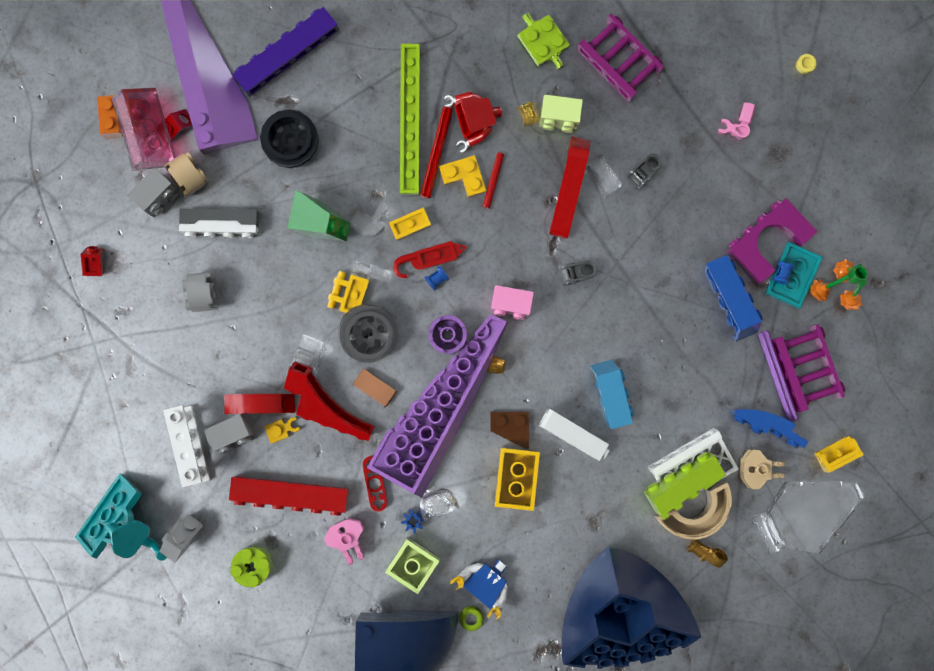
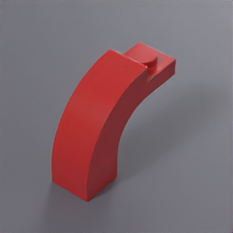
M294 394L224 395V414L295 413Z

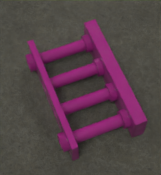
M610 13L606 21L609 25L591 42L583 39L578 44L577 50L630 102L637 94L635 91L636 87L653 70L660 74L664 66L659 57L653 56L624 27L622 20L618 16ZM615 30L622 39L605 55L600 56L596 52V47ZM628 43L635 52L617 69H613L609 65V60ZM642 57L649 65L631 82H626L622 78V74Z
M819 324L810 326L811 333L790 340L783 339V336L772 339L797 412L809 410V402L835 394L836 398L845 397V386L842 381H839L824 339L826 337L825 331ZM815 339L818 347L817 351L794 359L790 358L789 348ZM822 358L824 369L801 377L796 375V366ZM828 376L831 387L808 395L803 394L801 389L803 384Z

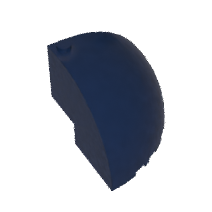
M608 546L585 569L572 592L563 623L562 661L563 665L585 668L586 665H596L597 669L614 665V668L628 667L629 662L639 660L643 664L656 660L655 656L671 655V650L681 646L684 649L700 639L701 633L687 603L663 574L643 559L629 552Z
M401 610L400 613L361 612L356 620L355 671H438L454 641L459 611Z

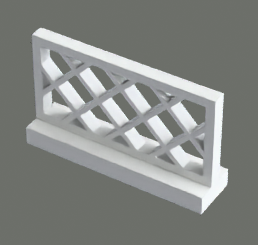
M715 428L710 429L648 466L657 483L661 482L659 476L666 472L676 473L681 463H689L688 459H690V463L694 462L695 455L709 453L712 445L718 442L721 446L719 455H713L718 458L719 464H721L722 459H725L732 466L724 471L726 476L738 470L722 440L720 432Z

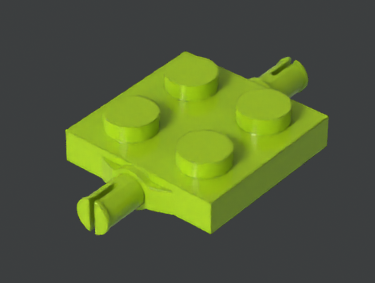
M529 12L523 15L522 18L528 24V27L518 33L517 37L536 65L539 67L545 62L553 61L558 70L562 68L564 64L559 55L569 48L570 44L550 15H547L541 20L534 21Z

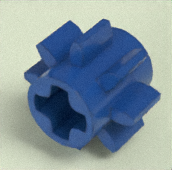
M411 509V514H403L406 520L402 521L401 524L407 525L405 531H408L410 528L413 529V533H416L417 527L423 529L420 522L425 521V518H420L421 511L416 514ZM411 516L419 520L415 526H412V523H408Z

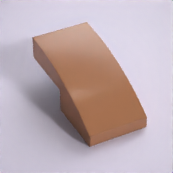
M364 368L353 383L354 386L385 407L389 405L397 393L395 389Z

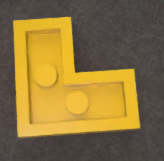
M475 155L439 166L444 185L463 180L468 198L486 192Z

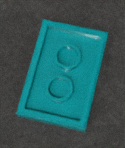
M788 241L779 261L795 266L788 280L790 283L789 285H782L772 280L776 276L779 267L777 263L764 294L797 309H801L823 257Z

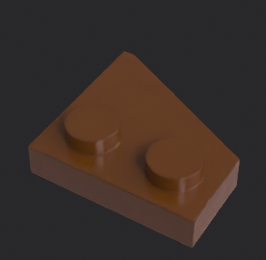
M490 412V431L525 449H529V412Z

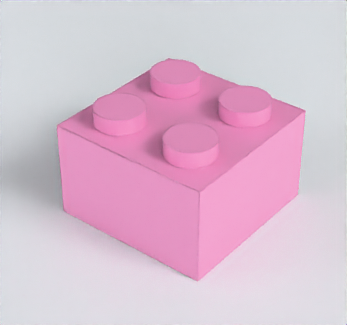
M495 285L490 312H494V316L505 317L506 314L513 315L512 319L524 321L530 315L534 292Z

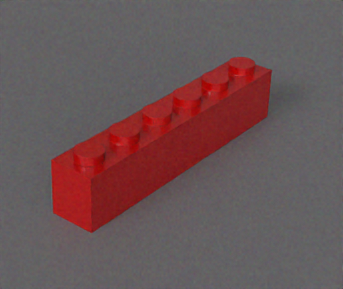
M233 476L230 483L229 501H234V505H245L246 502L253 503L254 507H265V504L272 505L273 509L281 510L286 506L292 507V511L303 512V508L311 509V513L322 514V511H330V515L341 516L342 513L347 511L349 488Z

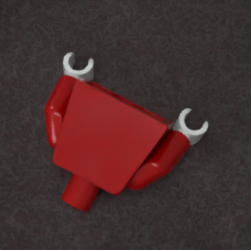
M472 92L456 95L455 98L450 95L444 98L445 101H452L451 104L445 105V107L451 109L455 107L463 137L467 139L466 142L462 140L457 142V146L462 143L465 144V149L459 151L461 153L466 152L468 146L472 147L484 141L492 132V127L496 124L495 118L502 117V110L499 106L492 107L488 98H482V96Z

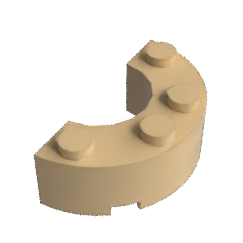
M721 482L707 489V505L698 516L691 518L683 517L675 509L668 512L669 517L665 520L658 514L654 516L664 529L678 537L690 540L706 538L717 532L728 518L727 516L732 504L730 487L727 482Z

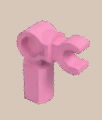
M745 102L739 118L740 124H731L729 120L722 119L721 123L725 124L727 129H719L718 133L722 135L730 133L731 136L739 140L746 139L750 133L748 125L752 123L756 105Z

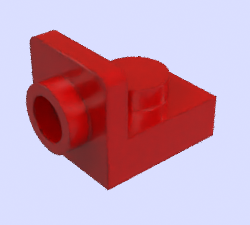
M89 246L80 254L82 276H102L104 274L102 255L105 253V250L103 248Z

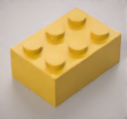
M500 448L495 507L534 511L540 452Z

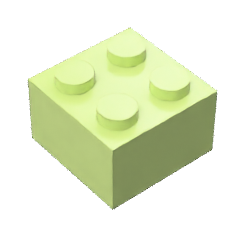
M544 95L539 126L549 131L554 130V128L562 129V132L565 133L577 131L583 100Z
M407 537L385 573L418 594L439 563L440 558Z

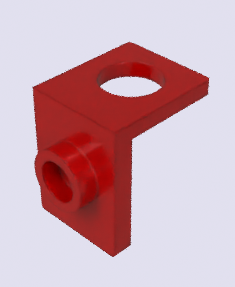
M186 109L170 113L158 127V130L168 143H171L182 129L192 127L189 113ZM179 115L186 117L188 123L181 121Z

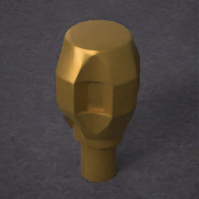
M494 356L487 371L496 374L504 373L506 360Z

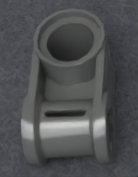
M655 153L649 154L626 176L630 177L638 185L637 188L640 189L659 170L662 165V158ZM654 159L657 162V167H650L648 160Z
M592 261L571 263L558 267L562 272L563 286L591 279L597 271V267ZM589 265L592 267L593 273L586 275L583 273L582 268Z

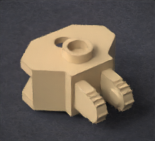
M747 450L740 459V479L747 488L761 489L767 480L785 478L783 473H772V466L782 467L785 466V462L767 460L760 450Z

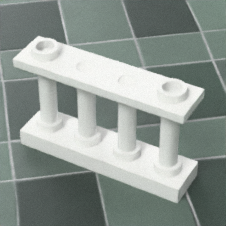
M182 405L163 410L182 487L210 481L211 477L193 406L184 407Z

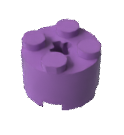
M445 315L438 317L432 322L428 337L436 351L441 354L451 355L463 348L467 339V331L460 319L455 316ZM452 331V339L447 338L445 340L443 332Z

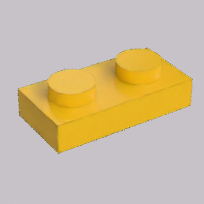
M423 207L389 222L396 241L430 227L431 223Z

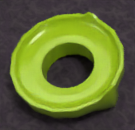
M467 606L460 612L459 622L465 630L476 631L483 626L484 616L478 607ZM468 614H474L477 617L475 624L471 625L466 622Z

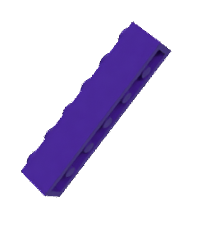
M324 7L314 10L308 19L299 21L295 26L296 28L290 32L286 31L280 37L281 39L267 45L265 51L261 54H255L251 57L250 62L239 66L235 70V73L232 75L249 97L339 31L337 23Z

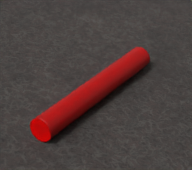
M497 152L483 208L490 209L504 158L503 153Z

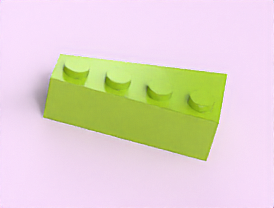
M710 452L702 453L697 457L696 461L682 465L680 467L681 470L676 473H669L661 482L652 483L647 487L644 494L654 511L663 520L669 517L668 512L675 509L678 511L682 508L685 500L696 498L700 493V489L707 490L726 476L715 455Z

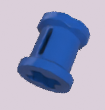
M779 261L776 276L772 280L782 285H789L790 282L788 280L795 266Z
M440 266L430 276L424 277L434 291L437 290L436 287L441 283L449 280Z

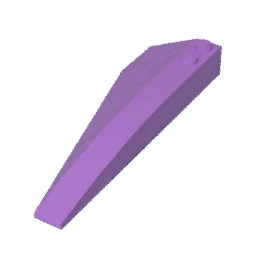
M161 0L199 151L204 155L258 140L249 104L190 0Z
M490 315L474 333L475 335L469 342L467 341L457 356L454 355L449 361L450 364L439 372L422 392L420 398L414 401L406 414L397 420L398 423L388 430L370 461L368 469L421 498L423 497L476 396L508 322L494 315Z

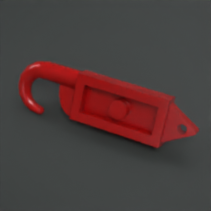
M449 241L398 257L394 261L393 271L399 278H408V274H402L399 271L401 264L411 261L412 266L417 270L428 269L458 260L457 257L467 247Z

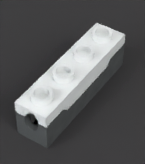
M180 208L179 232L185 234V237H196V234H204V237L215 238V235H223L224 238H234L235 235H242V238H254V235H259L260 213L253 209Z

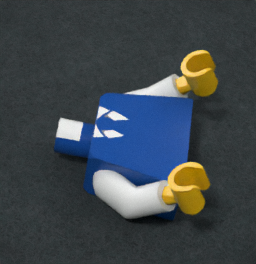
M498 559L493 567L489 566L486 562L467 566L457 577L450 581V584L455 581L458 583V587L455 590L464 587L491 609L487 615L488 618L492 613H495L497 616L495 622L501 617V611L507 600L508 592L507 581L501 574L508 566L500 559Z

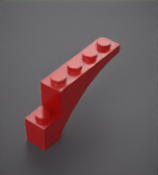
M294 361L288 370L283 389L288 390L292 394L301 395L296 415L305 420L317 422L321 426L336 429L340 433L350 434L359 440L369 441L375 426L358 419L340 407L321 387L312 372V367Z

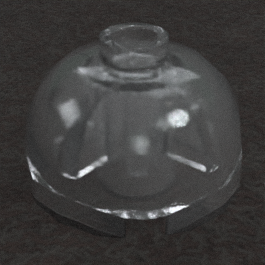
M437 486L427 489V494L422 497L420 512L423 520L428 521L427 517L438 518L453 511L452 507L454 505L456 508L460 505L453 492L445 488L438 489Z

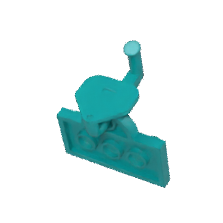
M119 473L75 538L87 553L96 559L105 549V546L111 544L113 553L122 558L134 556L141 545L150 548L156 554L158 560L163 561L167 557L159 552L161 546L154 539L148 537L150 533L149 526L134 520V515L131 511L142 493L123 474Z

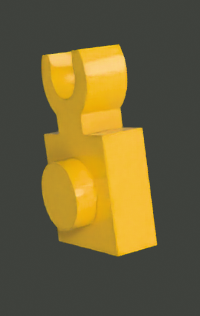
M297 417L290 418L286 424L281 419L265 425L270 444L290 437L288 431H299L301 427H292V422L298 420Z

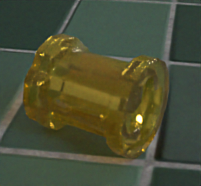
M527 102L518 107V111L521 112L524 119V126L533 125L540 120L533 109V102Z

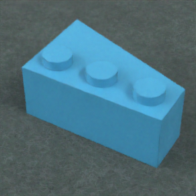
M612 359L590 365L591 371L595 374L597 382L595 385L599 390L600 402L610 430L632 424L631 417L634 416L632 406L628 405L627 399L630 396L627 387L624 388L623 381H625L623 370H620Z

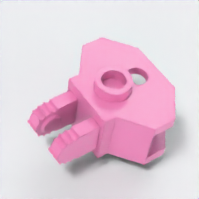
M348 518L329 528L324 538L327 546L337 548L340 552H343L349 565L353 564V558L348 551L352 547H354L357 557L360 560L364 559L359 545V538L364 530L362 521ZM340 527H344L345 532H341Z

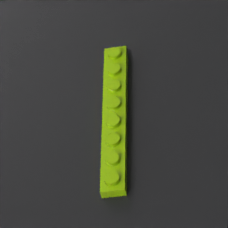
M401 44L400 195H419L420 44Z

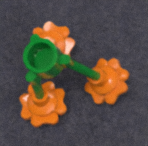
M843 259L841 262L836 263L837 268L833 270L837 276L836 281L829 284H824L821 279L813 281L810 292L818 301H826L831 287L842 282L849 281L852 284H859L855 291L845 290L839 296L841 299L840 304L847 310H858L863 305L861 302L862 296L858 295V293L867 284L868 272L862 264L853 266L852 261L848 262L847 259Z

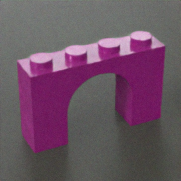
M787 198L782 201L778 199L770 206L772 210L768 214L765 212L756 219L758 223L754 227L749 225L742 232L744 236L740 239L736 237L729 244L731 248L726 251L757 285L775 271L758 249V237L764 228L776 227L783 230L798 246L804 245L818 232Z

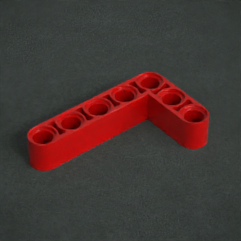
M571 137L567 162L549 235L568 239L589 157L590 140Z

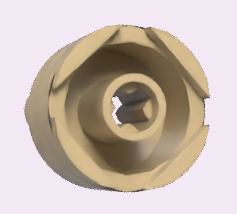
M189 152L186 154L182 153L164 165L165 169L170 172V177L186 198L205 186L207 182L202 170L195 168V161Z

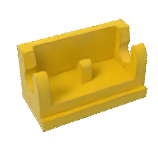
M846 436L814 453L823 471L828 473L864 455L854 438L851 439L850 436Z

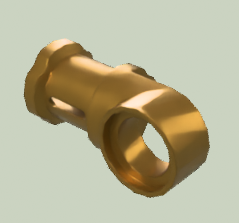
M699 539L692 540L686 551L698 556L701 562L707 560L718 568H721L728 561V557L720 548L713 549L710 546L707 547Z

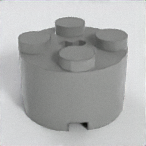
M213 272L188 274L186 280L182 281L183 291L187 292V299L185 300L187 311L202 312L218 309V304H215V299H219L216 279L211 278Z

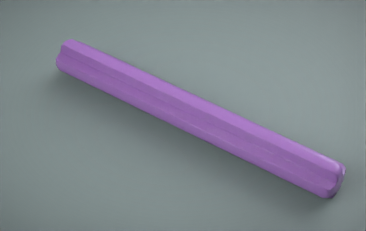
M768 330L758 333L787 420L791 422L797 421L799 417L772 338Z

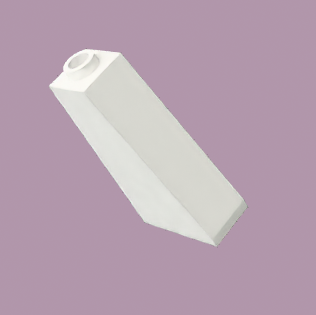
M547 409L538 425L597 461H600L601 458L605 459L609 452L607 448L609 446L608 443L551 409Z

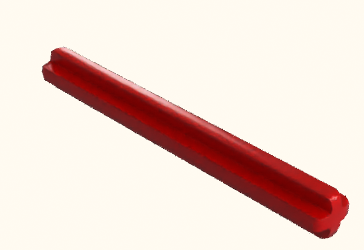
M443 107L420 194L423 198L429 199L431 197L453 112L449 107Z

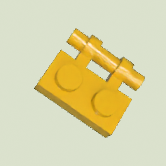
M339 271L337 278H334V287L332 293L328 296L329 302L327 307L334 309L336 302L341 303L339 311L347 313L351 308L363 303L370 281L352 274L349 281L344 280L346 273ZM342 286L347 287L343 298L339 297Z

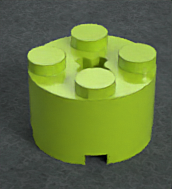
M248 546L240 550L233 557L230 574L238 584L244 587H256L268 579L272 573L273 562L271 555L261 546ZM253 562V563H254V566H253V567L256 568V569L251 570V569H250V565H248V564H250V563Z

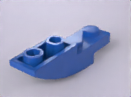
M749 409L731 411V414L735 416L734 420L743 425L747 423L751 426L750 430L758 435L761 433L768 434L771 429L770 433L779 439L781 437L788 440L787 444L795 449L798 447L805 448L809 442L792 431L796 424L778 415Z

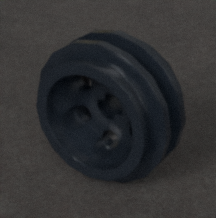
M287 109L278 111L268 117L262 126L260 141L261 147L270 161L279 167L293 169L302 167L311 161L317 152L319 137L315 125L308 116L300 111ZM291 124H297L296 129H291L290 126ZM283 127V132L278 133L277 130ZM302 133L307 134L306 139L300 138ZM293 138L294 143L288 145V139ZM275 140L280 142L277 147L273 146ZM286 150L290 152V154L283 155V152Z

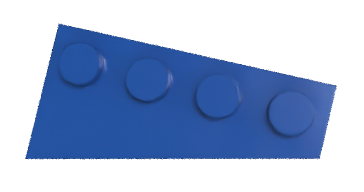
M725 255L707 263L705 272L714 293H719L718 301L720 307L727 311V322L729 327H734L736 331L734 338L737 342L756 334L763 318L760 311L756 310L753 305L752 295L746 292L743 278L738 276L735 271L737 270L735 262L730 260L728 255Z

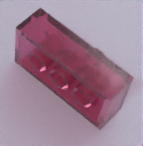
M156 88L121 89L112 97V102L132 171L153 169L154 167L165 168L164 165L175 159L176 156Z

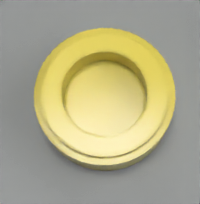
M810 54L800 56L796 62L797 70L802 74L811 73L816 68L817 62L815 57Z

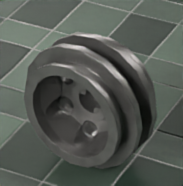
M361 304L351 308L343 315L338 326V338L343 350L351 358L359 362L373 363L383 359L392 351L396 342L397 329L393 318L383 308L374 304ZM373 316V322H368L367 317ZM359 320L360 323L355 327L353 324ZM383 325L384 331L378 332V326ZM371 329L370 334L367 333L366 336H362V330ZM356 334V340H350V335ZM376 339L381 340L378 346L374 345ZM361 344H367V349L361 350Z

